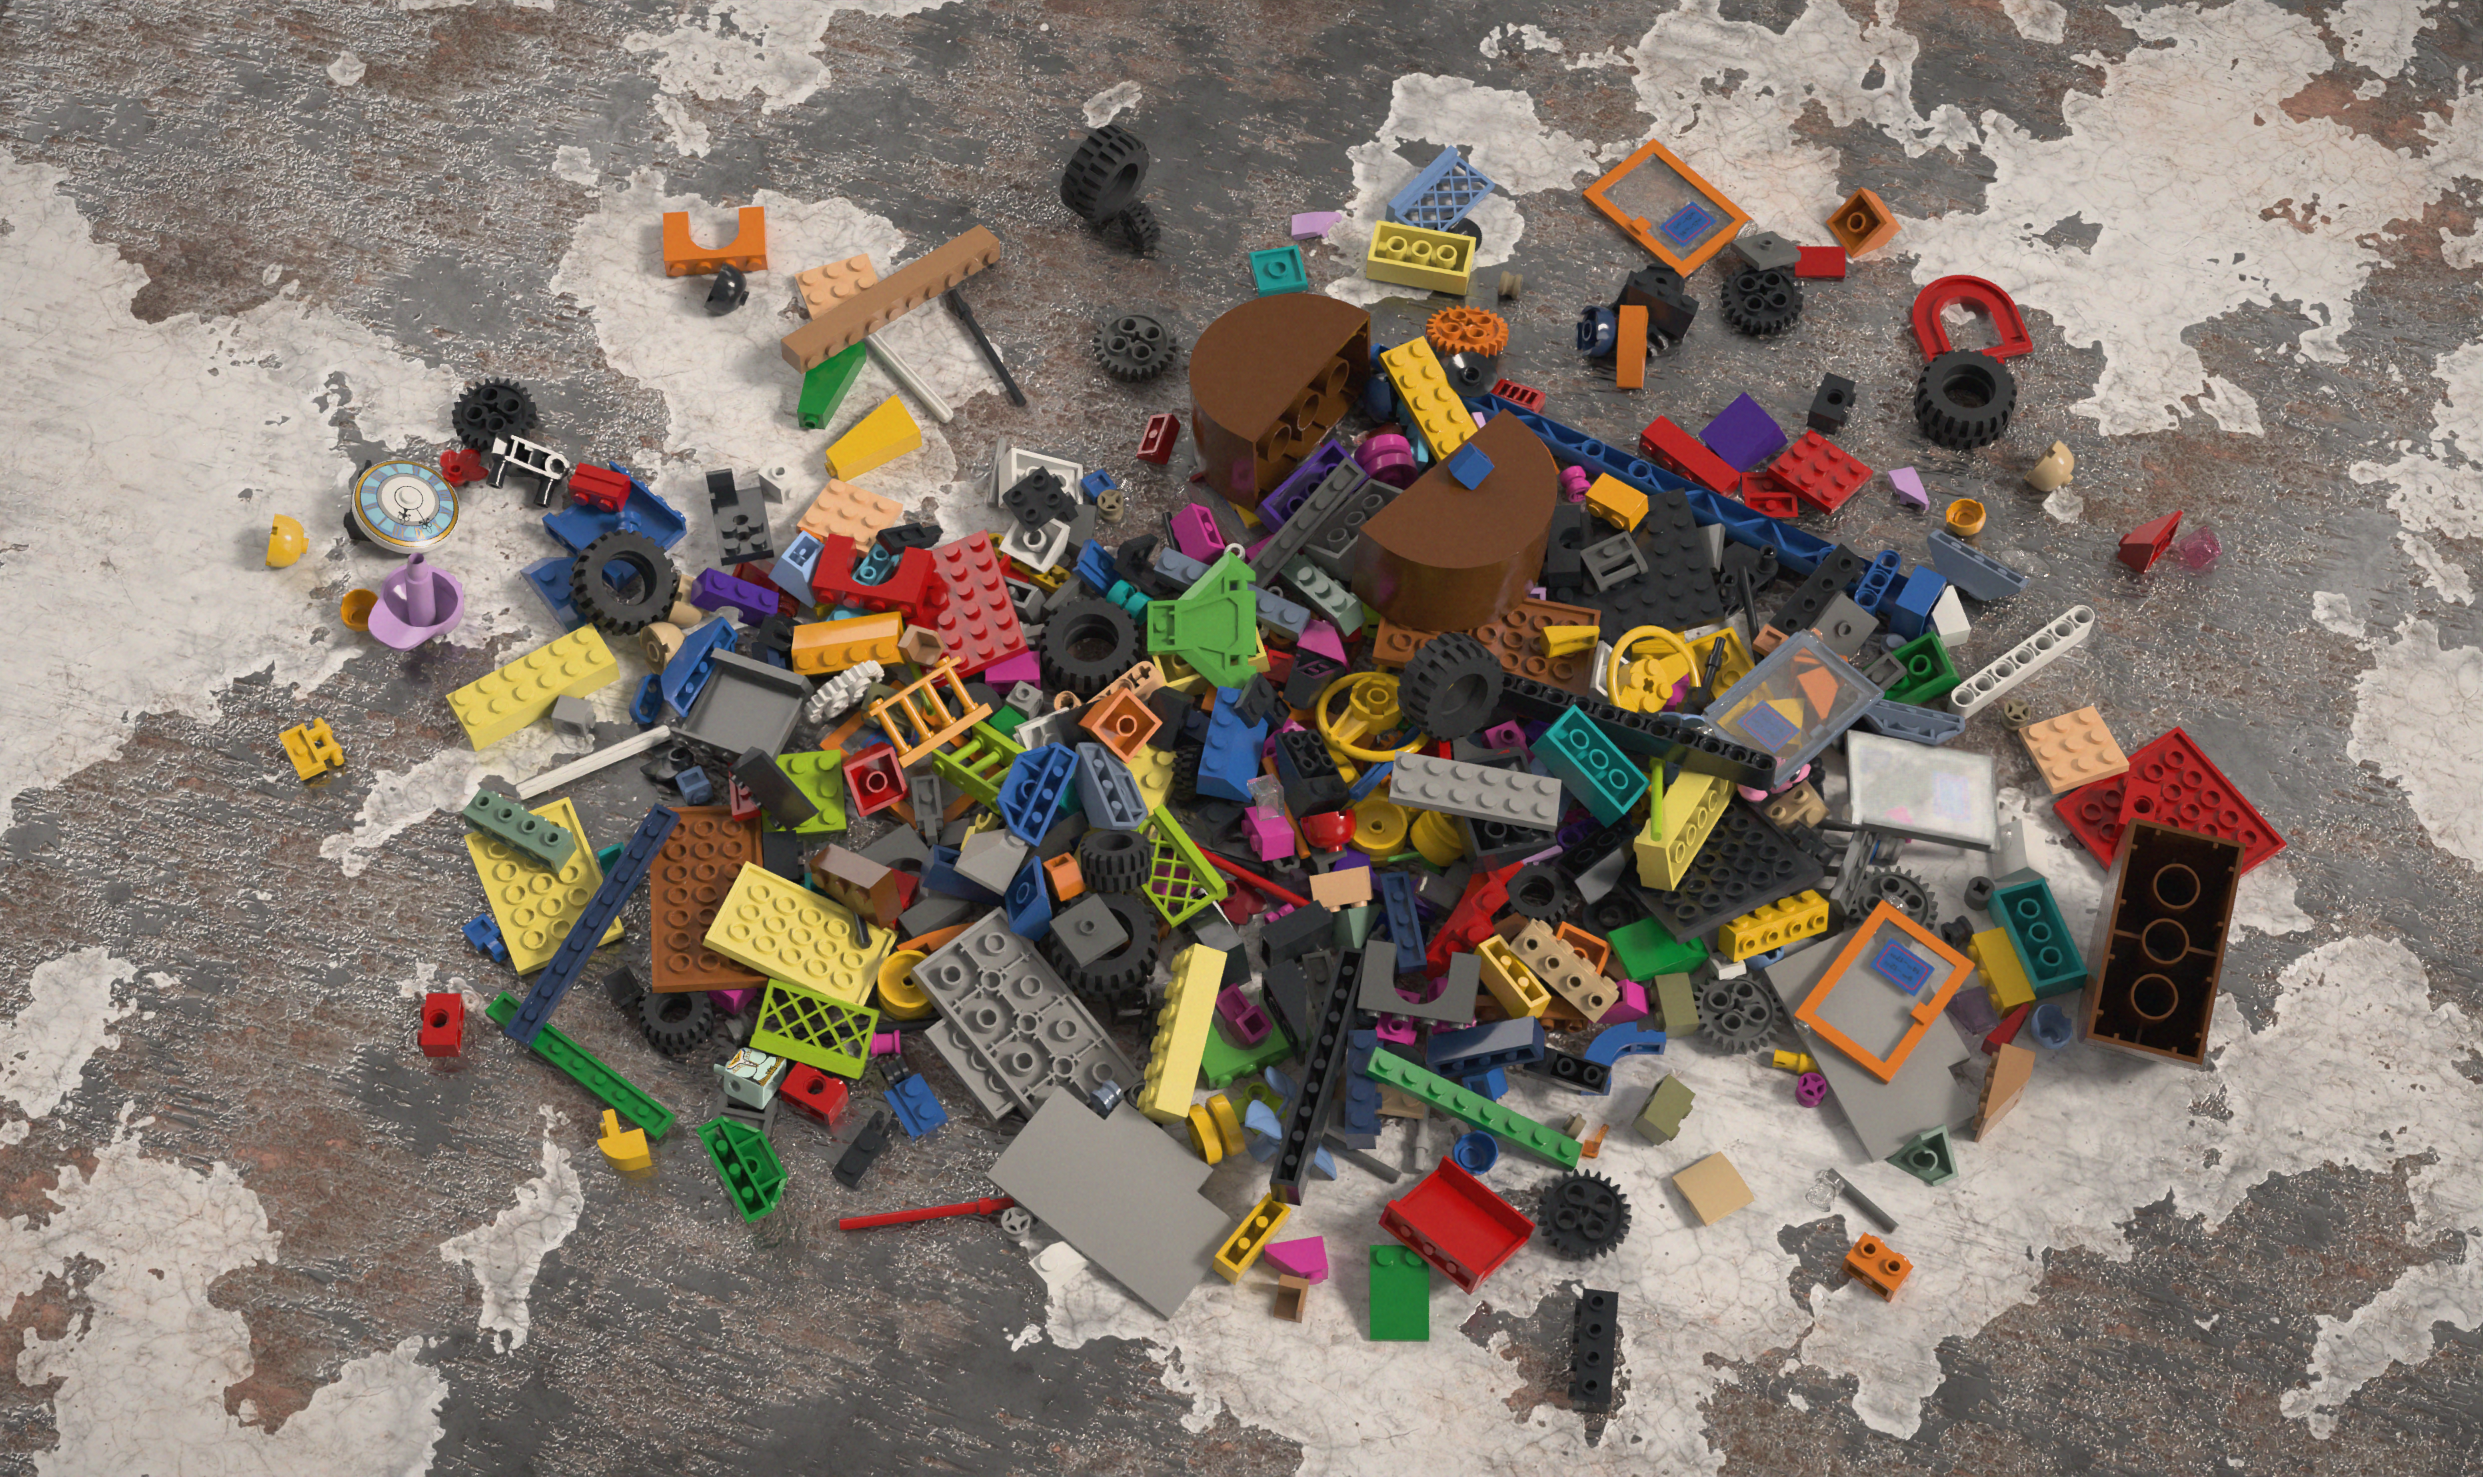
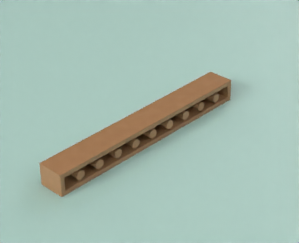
M981 224L977 225L780 339L782 358L801 375L815 368L825 360L834 357L849 346L856 344L866 336L875 333L883 326L897 320L907 312L916 309L924 302L936 297L941 292L955 286L960 281L1000 259V240Z

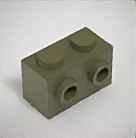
M873 681L860 708L861 720L870 727L883 728L876 715L864 719L863 714L869 711L867 705L879 698L885 701L900 691ZM908 694L917 712L922 716L924 700ZM896 701L885 708L901 736L912 738L916 729L900 703Z
M1688 973L1654 976L1650 987L1647 989L1649 1003H1653L1654 1006L1653 1023L1655 1029H1659V1032H1666V1038L1693 1036L1700 1022Z
M1667 1074L1655 1083L1631 1126L1657 1146L1667 1140L1672 1141L1681 1129L1678 1126L1681 1119H1685L1693 1109L1691 1102L1696 1094L1670 1074Z

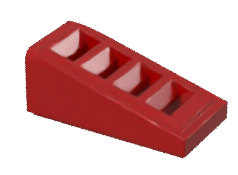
M1502 378L1490 392L1537 414L1544 406L1546 394L1539 390ZM1502 388L1506 389L1503 396L1498 394ZM1512 392L1514 396L1512 398H1509L1508 396Z
M2024 1003L1988 1034L1983 1041L1981 1051L1992 1056L1993 1051L1999 1052L2002 1043L2011 1045L2027 1018L2030 1005Z

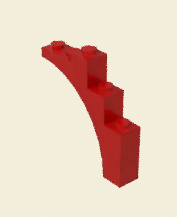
M1522 860L1499 870L1472 875L1465 893L1453 914L1441 931L1424 949L1428 964L1427 971L1419 972L1430 982L1435 977H1441L1450 969L1452 952L1466 953L1470 948L1476 950L1479 944L1483 943L1495 932L1490 917L1510 898L1505 884L1524 866Z

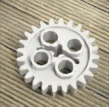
M868 660L865 664L861 662L857 666L854 665L848 671H843L842 675L839 677L835 676L833 680L824 684L817 691L818 694L810 698L811 701L806 703L804 713L813 724L817 722L820 724L822 721L826 722L831 718H835L841 712L844 713L847 708L854 707L855 704L866 698L873 681L877 683L882 681L881 678L884 676L883 669L875 660L872 662Z

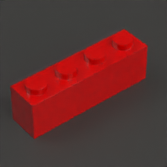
M1660 415L1641 432L1638 448L1641 449L1643 454L1661 464L1666 471L1672 472L1681 478L1727 498L1738 489L1741 473L1663 415Z

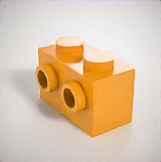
M1604 472L1585 494L1587 510L1593 516L1602 517L1614 527L1624 529L1630 533L1648 512L1647 495Z

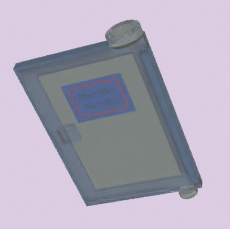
M1803 628L1799 633L1795 632L1709 705L1701 715L1705 719V725L1699 728H1691V730L1772 755L1777 761L1773 788L1777 790L1884 697L1885 692L1823 644V635L1818 629L1812 628L1807 631Z

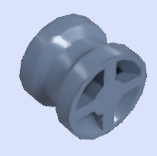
M1109 1079L1102 1084L1101 1089L1093 1090L1089 1094L1093 1106L1104 1116L1110 1115L1113 1108L1122 1099L1125 1101V1096L1121 1089Z

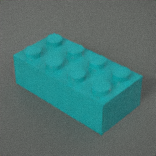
M1575 704L1558 717L1529 748L1558 779L1562 780L1561 782L1606 828L1622 817L1652 784Z
M2045 878L1993 891L1987 904V910L1995 927H2004L2034 992L2036 1001L2081 989L2088 976V971Z

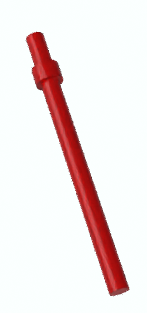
M1192 840L1212 866L1297 908L1311 903L1199 847V843Z
M983 1197L978 1198V1201L843 1218L839 1219V1224L842 1231L980 1213V1216L992 1214V1211L1010 1209L1015 1206L1014 1200L1010 1197L998 1199Z

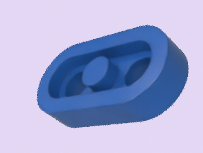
M652 673L643 676L638 682L629 705V714L637 724L652 722L658 714L664 699L661 676Z

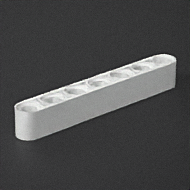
M2085 605L2075 606L1963 682L1952 691L1947 706V713L1963 716L1965 719L1969 718L2080 642L2089 634L2095 618L2093 610Z

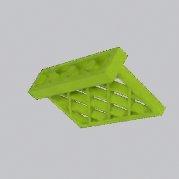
M1161 804L1153 809V815L1145 819L1136 830L1131 831L1143 834V831L1151 825H1154L1158 830L1157 840L1149 839L1150 845L1156 846L1154 857H1151L1152 875L1148 885L1145 883L1139 887L1170 927L1174 928L1213 901H1222L1228 897L1226 883L1165 806ZM1160 847L1172 848L1174 851L1173 860L1158 858ZM1156 864L1172 866L1170 877L1154 876ZM1175 868H1188L1190 871L1189 880L1174 878ZM1152 883L1168 884L1166 895L1154 894L1151 891ZM1172 884L1188 886L1186 897L1170 896ZM1192 887L1203 888L1208 894L1201 900L1190 899ZM1168 903L1184 904L1183 912L1173 918L1167 911Z
M771 978L769 979L755 1033L752 1035L749 1046L859 1079L864 1074L865 1062L880 1011ZM774 987L785 990L790 1001L777 1007L772 998ZM793 993L799 994L800 996L795 998ZM805 996L812 998L818 1008L807 1015H804L797 1002ZM820 1001L826 1002L827 1004L822 1006ZM793 1004L800 1018L787 1025L779 1010ZM769 1005H771L773 1009L770 1012H768ZM831 1005L839 1006L845 1016L833 1024L824 1010ZM847 1009L852 1010V1011H855V1012L849 1014L848 1011H847ZM820 1012L827 1027L814 1033L807 1018ZM774 1013L783 1027L775 1032L763 1029L766 1017ZM859 1013L872 1016L869 1027L859 1032L852 1017ZM847 1020L855 1035L841 1041L834 1027ZM801 1021L810 1034L809 1037L803 1040L794 1038L789 1029ZM830 1030L837 1044L831 1048L822 1047L816 1036ZM785 1031L787 1036L779 1033ZM867 1032L866 1038H865V1041H864L861 1035H863L864 1033ZM857 1038L862 1046L860 1058L849 1055L844 1044ZM812 1039L815 1044L809 1043L807 1041ZM839 1047L842 1052L835 1051V1049Z

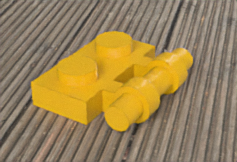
M322 718L315 719L313 721L315 728L307 731L304 723L278 734L301 781L327 770L324 760L332 759L335 766L344 763L343 750L339 743L334 741L332 737L333 731L328 724H325ZM322 741L324 747L317 750L314 742Z

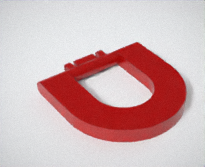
M1971 275L1942 277L1928 284L1915 300L1911 315V327L1925 364L1931 362L1937 355L1942 354L1945 356V352L1952 350L1940 321V313L1948 306L1954 304L1973 305L1987 315L2000 346L1978 350L1982 351L1983 355H1991L1997 359L1996 362L1998 364L2002 362L2004 365L2005 361L2003 358L2033 352L2032 342L2014 301L2002 288L1986 279Z

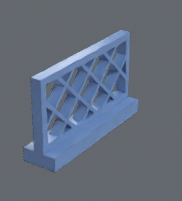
M1450 145L1387 204L1385 219L1390 223L1397 221L1402 225L1419 228L1437 227V231L1448 233V228L1455 222L1458 223L1484 199L1495 188V183L1457 156L1458 150ZM1458 166L1465 171L1466 176H1452V170ZM1471 182H1480L1485 188L1483 190H1471ZM1438 183H1449L1450 191H1437L1436 185ZM1453 183H1467V190L1454 191ZM1437 197H1451L1452 205L1438 206ZM1455 197H1468L1469 203L1467 205H1456ZM1422 198H1434V206H1421L1420 200ZM1418 212L1419 221H1409L1404 215L1406 213ZM1422 212H1435L1436 220H1422ZM1439 212H1453V218L1451 220H1440Z

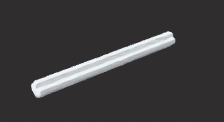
M876 332L862 339L941 422L947 423L953 418V411Z
M661 725L520 783L516 786L518 796L521 800L527 799L670 740V730L667 725Z

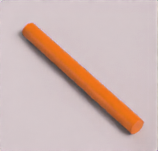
M1271 756L1265 757L1261 760L1280 809L1294 831V844L1300 859L1307 858L1311 855L1298 821H1295L1283 799L1281 780Z

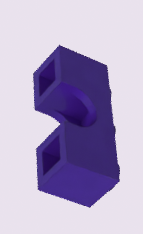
M707 567L692 582L690 604L711 612H715L718 608L724 606L738 608L739 622L760 629L765 615L777 613L779 593Z

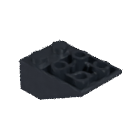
M1317 729L1277 733L1274 735L1283 799L1295 821L1309 816L1339 812L1350 800L1349 788Z

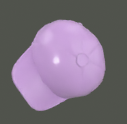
M412 553L409 556L408 563L393 570L382 583L380 597L368 618V629L372 637L384 646L402 652L417 647L427 639L438 638L452 632L464 615L465 600L462 583L458 582L456 577L446 570L428 565L421 553Z

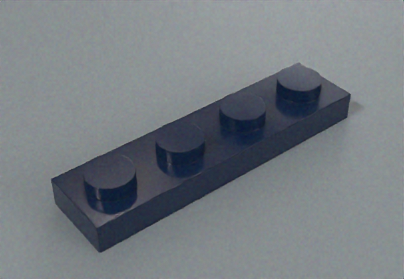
M1408 871L1380 874V885L1392 943L1397 945L1396 962L1398 972L1400 974L1427 971L1428 964Z

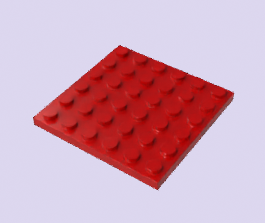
M2179 726L2126 758L2129 762V771L2085 784L2055 803L2052 807V811L2107 872H2109L2116 847L2120 838L2114 837L2113 833L2123 790L2129 777L2161 785L2160 796L2164 797L2160 813H2156L2154 818L2159 820L2160 824L2246 843L2239 879L2284 851L2288 845Z

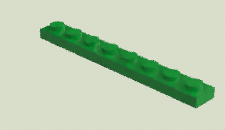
M503 991L487 1007L485 1014L505 1029L521 1006V1003ZM549 1023L545 1024L530 1048L638 1128H643V1131L656 1141L676 1121L674 1114Z
M1377 1046L1372 1051L1364 1075L1569 1172L1576 1168L1583 1146L1582 1143Z

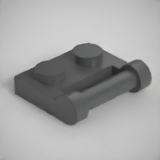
M1628 531L1580 551L1581 561L1594 581L1599 593L1607 590L1608 586L1637 573L1642 575L1648 572V566ZM1631 559L1634 564L1603 577L1601 575L1602 572Z
M722 1088L712 1120L720 1116L730 1118L732 1121L762 1130L768 1140L774 1116L778 1110L779 1098L771 1097L765 1107L761 1109L765 1110L764 1114L727 1108L729 1104L759 1109L726 1094L724 1088Z

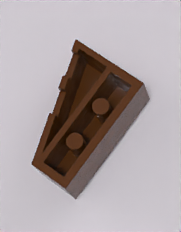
M832 843L808 862L812 873V880L818 887L880 931L903 912L892 869Z

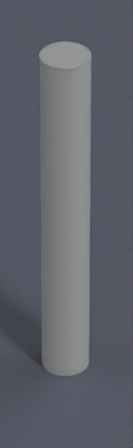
M998 438L996 442L987 506L990 508H996L998 505L999 461L1005 456L1007 445L1005 438Z

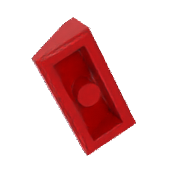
M1795 247L1801 252L1800 261L1793 262L1795 278H1845V247Z
M1172 413L1150 416L1136 454L1138 459L1164 465L1168 463L1181 426Z

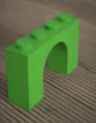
M1259 990V1005L1274 1028H1272L1270 1038L1260 1047L1251 1050H1239L1230 1047L1221 1039L1211 1020L1199 1071L1209 1091L1215 1088H1226L1237 1079L1242 1077L1250 1078L1256 1075L1259 1070L1268 1066L1277 1067L1284 1060L1294 1056L1262 1000L1261 990ZM1306 1022L1307 1054L1313 1040V1034Z

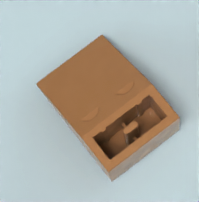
M2002 1043L1999 1052L1993 1051L1990 1064L1987 1065L1984 1075L1985 1084L1979 1096L1978 1112L1974 1117L1971 1130L1976 1131L1974 1142L1978 1143L2020 1102L2031 1076L2036 1052Z

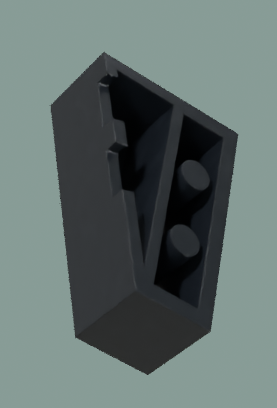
M1299 648L1282 699L1290 702V706L1297 710L1313 707L1317 704L1327 687L1344 676L1346 667ZM1338 692L1331 699L1336 698Z
M1204 892L1192 899L1201 900L1207 895ZM1210 903L1177 925V929L1182 935L1185 934L1191 946L1197 943L1227 953L1219 986L1220 992L1233 983L1240 987L1252 981L1244 942L1213 903ZM1184 904L1175 907L1177 915L1183 912Z

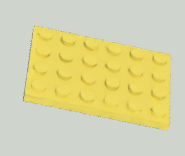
M569 797L529 811V813L535 816L541 815L545 817L550 824L558 828L564 827L568 829L574 836L577 849L559 874L476 831L464 835L519 976L546 967L603 883V878ZM618 915L597 947L626 936Z
M746 861L702 945L779 981L864 1006L878 977L879 968L888 957L899 932L887 926L880 931L866 921L871 946L867 949H862L859 945L851 909ZM847 1009L848 1013H850V1014L853 1013V1012H855V1011H852V1010Z

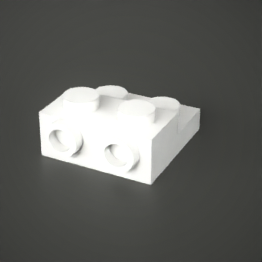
M1064 707L1046 716L1036 717L1015 726L1016 734L1012 735L1014 742L1028 751L1055 742L1063 745L1054 715L1069 710V708Z

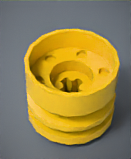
M1427 810L1411 826L1410 837L1414 846L1430 862L1438 866L1449 867L1454 859L1459 860L1464 855L1451 814Z

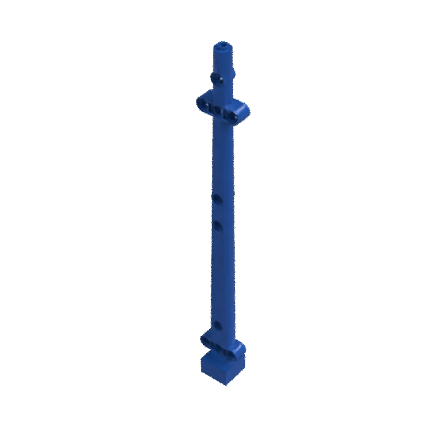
M1379 343L1371 346L1372 369L1381 373L1385 372L1377 358L1381 353L1391 350L1390 348ZM1457 393L1469 415L1475 412H1482L1485 422L1488 423L1503 409H1507L1541 439L1552 455L1575 466H1581L1586 472H1590L1598 477L1604 472L1642 492L1647 497L1684 488L1695 523L1703 527L1721 523L1725 527L1724 537L1758 551L1765 544L1773 545V549H1777L1775 560L1778 563L1808 577L1813 574L1837 547L1492 393L1479 398H1469ZM1893 550L1880 552L1874 563L1856 555L1865 563L1866 567L1863 571L1866 574L1856 585L1851 583L1845 589L1848 592L1847 595L1854 598L1853 602L1873 617L1878 610L1892 616L1888 633H1897L1903 636L1907 642H1912L1923 636L1926 626L1929 624L1931 614L1943 595L1947 578L1920 565H1917L1910 578L1898 574L1901 557Z

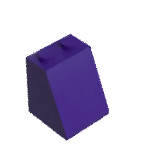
M1746 392L1738 396L1698 434L1703 441L1701 444L1715 453L1739 473L1747 471L1788 443L1779 425Z

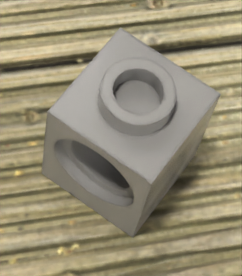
M1019 680L1005 700L1006 705L1010 706L1027 721L1038 717L1044 709L1043 692Z
M560 694L551 719L555 731L586 738L589 729H593L596 723V713L593 711L591 701Z

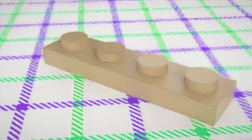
M1339 1077L1332 1101L1340 1099L1346 1102V1077ZM1378 1084V1092H1382V1110H1377V1113L1424 1119L1425 1103L1385 1084Z

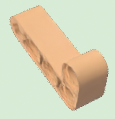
M1142 661L1087 703L1106 698L1122 687L1131 689V692L1143 703L1150 697L1153 691L1162 687L1164 683L1163 674L1152 663ZM1063 691L1056 696L1054 708L1057 711L1067 707L1072 702H1074L1072 708L1084 705V703L1072 692Z

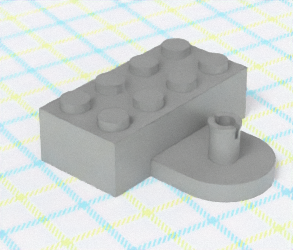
M1370 478L1358 491L1350 494L1302 546L1305 554L1312 560L1316 568L1322 567L1328 575L1346 582L1350 581L1353 577L1359 528L1404 492V490Z

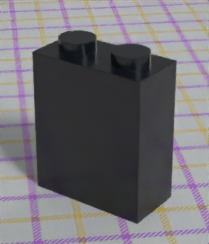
M1317 899L1259 928V956L1266 967L1270 969L1292 958L1298 964L1302 961L1301 955L1321 952L1331 947V935H1333L1332 922H1334L1331 911L1328 907H1323Z

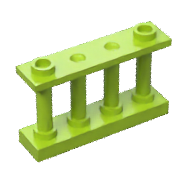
M979 720L972 725V741L950 756L936 748L932 750L933 772L938 774L939 777H943L989 807L994 813L1003 817L995 801L1000 791L996 787L1005 781L1016 755L1028 750ZM977 750L987 754V756L969 768L959 764L960 761ZM996 762L1006 766L1005 769L987 781L978 776V774Z

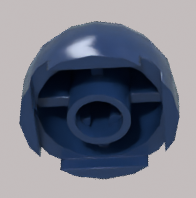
M1592 305L1586 306L1581 312V315H1584L1582 322H1577L1575 338L1577 349H1583L1582 356H1605L1612 352L1618 344L1619 321L1616 315L1607 308Z
M1386 372L1373 375L1364 384L1363 393H1359L1358 401L1360 408H1365L1367 416L1381 424L1398 423L1400 421V417H1396L1397 404L1400 397Z

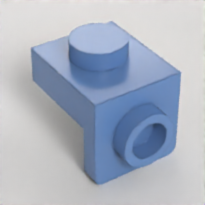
M700 765L675 777L688 807L704 803L708 798L713 797L711 783L709 779H706Z

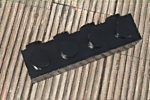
M1840 543L1769 621V625L1789 636V638L1795 632L1799 634L1803 631L1806 632L1837 590L1846 596L1848 592L1845 589L1851 583L1856 585L1866 574L1863 571L1866 567L1865 563L1845 545Z
M1583 1288L1581 1298H1576L1574 1316H1579V1326H1573L1572 1343L1577 1344V1353H1571L1570 1371L1575 1372L1574 1382L1569 1381L1567 1396L1568 1400H1573L1572 1411L1608 1415L1611 1404L1619 1292Z

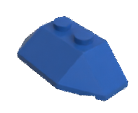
M578 557L541 558L520 570L522 576L566 634L587 625L588 623L585 621L587 616L584 612L581 614L577 612L575 607L579 604L577 600H572L570 592L574 590V587L569 585V577L573 574L571 568ZM594 623L593 626L595 627V629H596L597 632L599 633V631H598V626H599V625H597L596 623Z
M719 617L688 635L660 677L664 700L679 717L684 718L689 715L717 664L711 657L715 647L735 653V642H737L738 634L724 617Z
M1058 742L1016 755L995 800L1014 836L1034 848L1039 847L1080 755Z

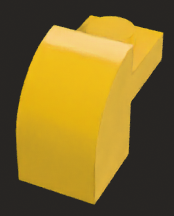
M614 1109L602 1111L605 1122L599 1124L603 1138L598 1139L597 1142L604 1160L611 1167L623 1171H632L652 1166L643 1128L620 1133Z

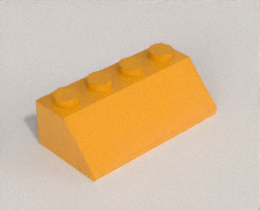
M900 611L795 626L791 649L794 673L806 676L807 679L842 674L845 670L848 671L854 665H859L861 662L865 664L868 660L871 662L875 660L881 668L907 665V661L897 646L903 637Z

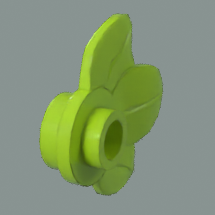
M1253 1082L1246 1086L1243 1091V1097L1235 1100L1231 1107L1238 1123L1242 1124L1245 1123L1248 1105L1253 1101V1095H1260L1262 1099L1259 1101L1267 1105L1274 1115L1282 1105L1283 1100L1272 1095L1270 1089L1265 1084ZM1285 1108V1110L1283 1111V1113L1281 1114V1116L1279 1117V1119L1286 1118V1115H1287V1110H1286V1108ZM1248 1127L1251 1130V1132L1257 1136L1262 1132L1258 1129Z

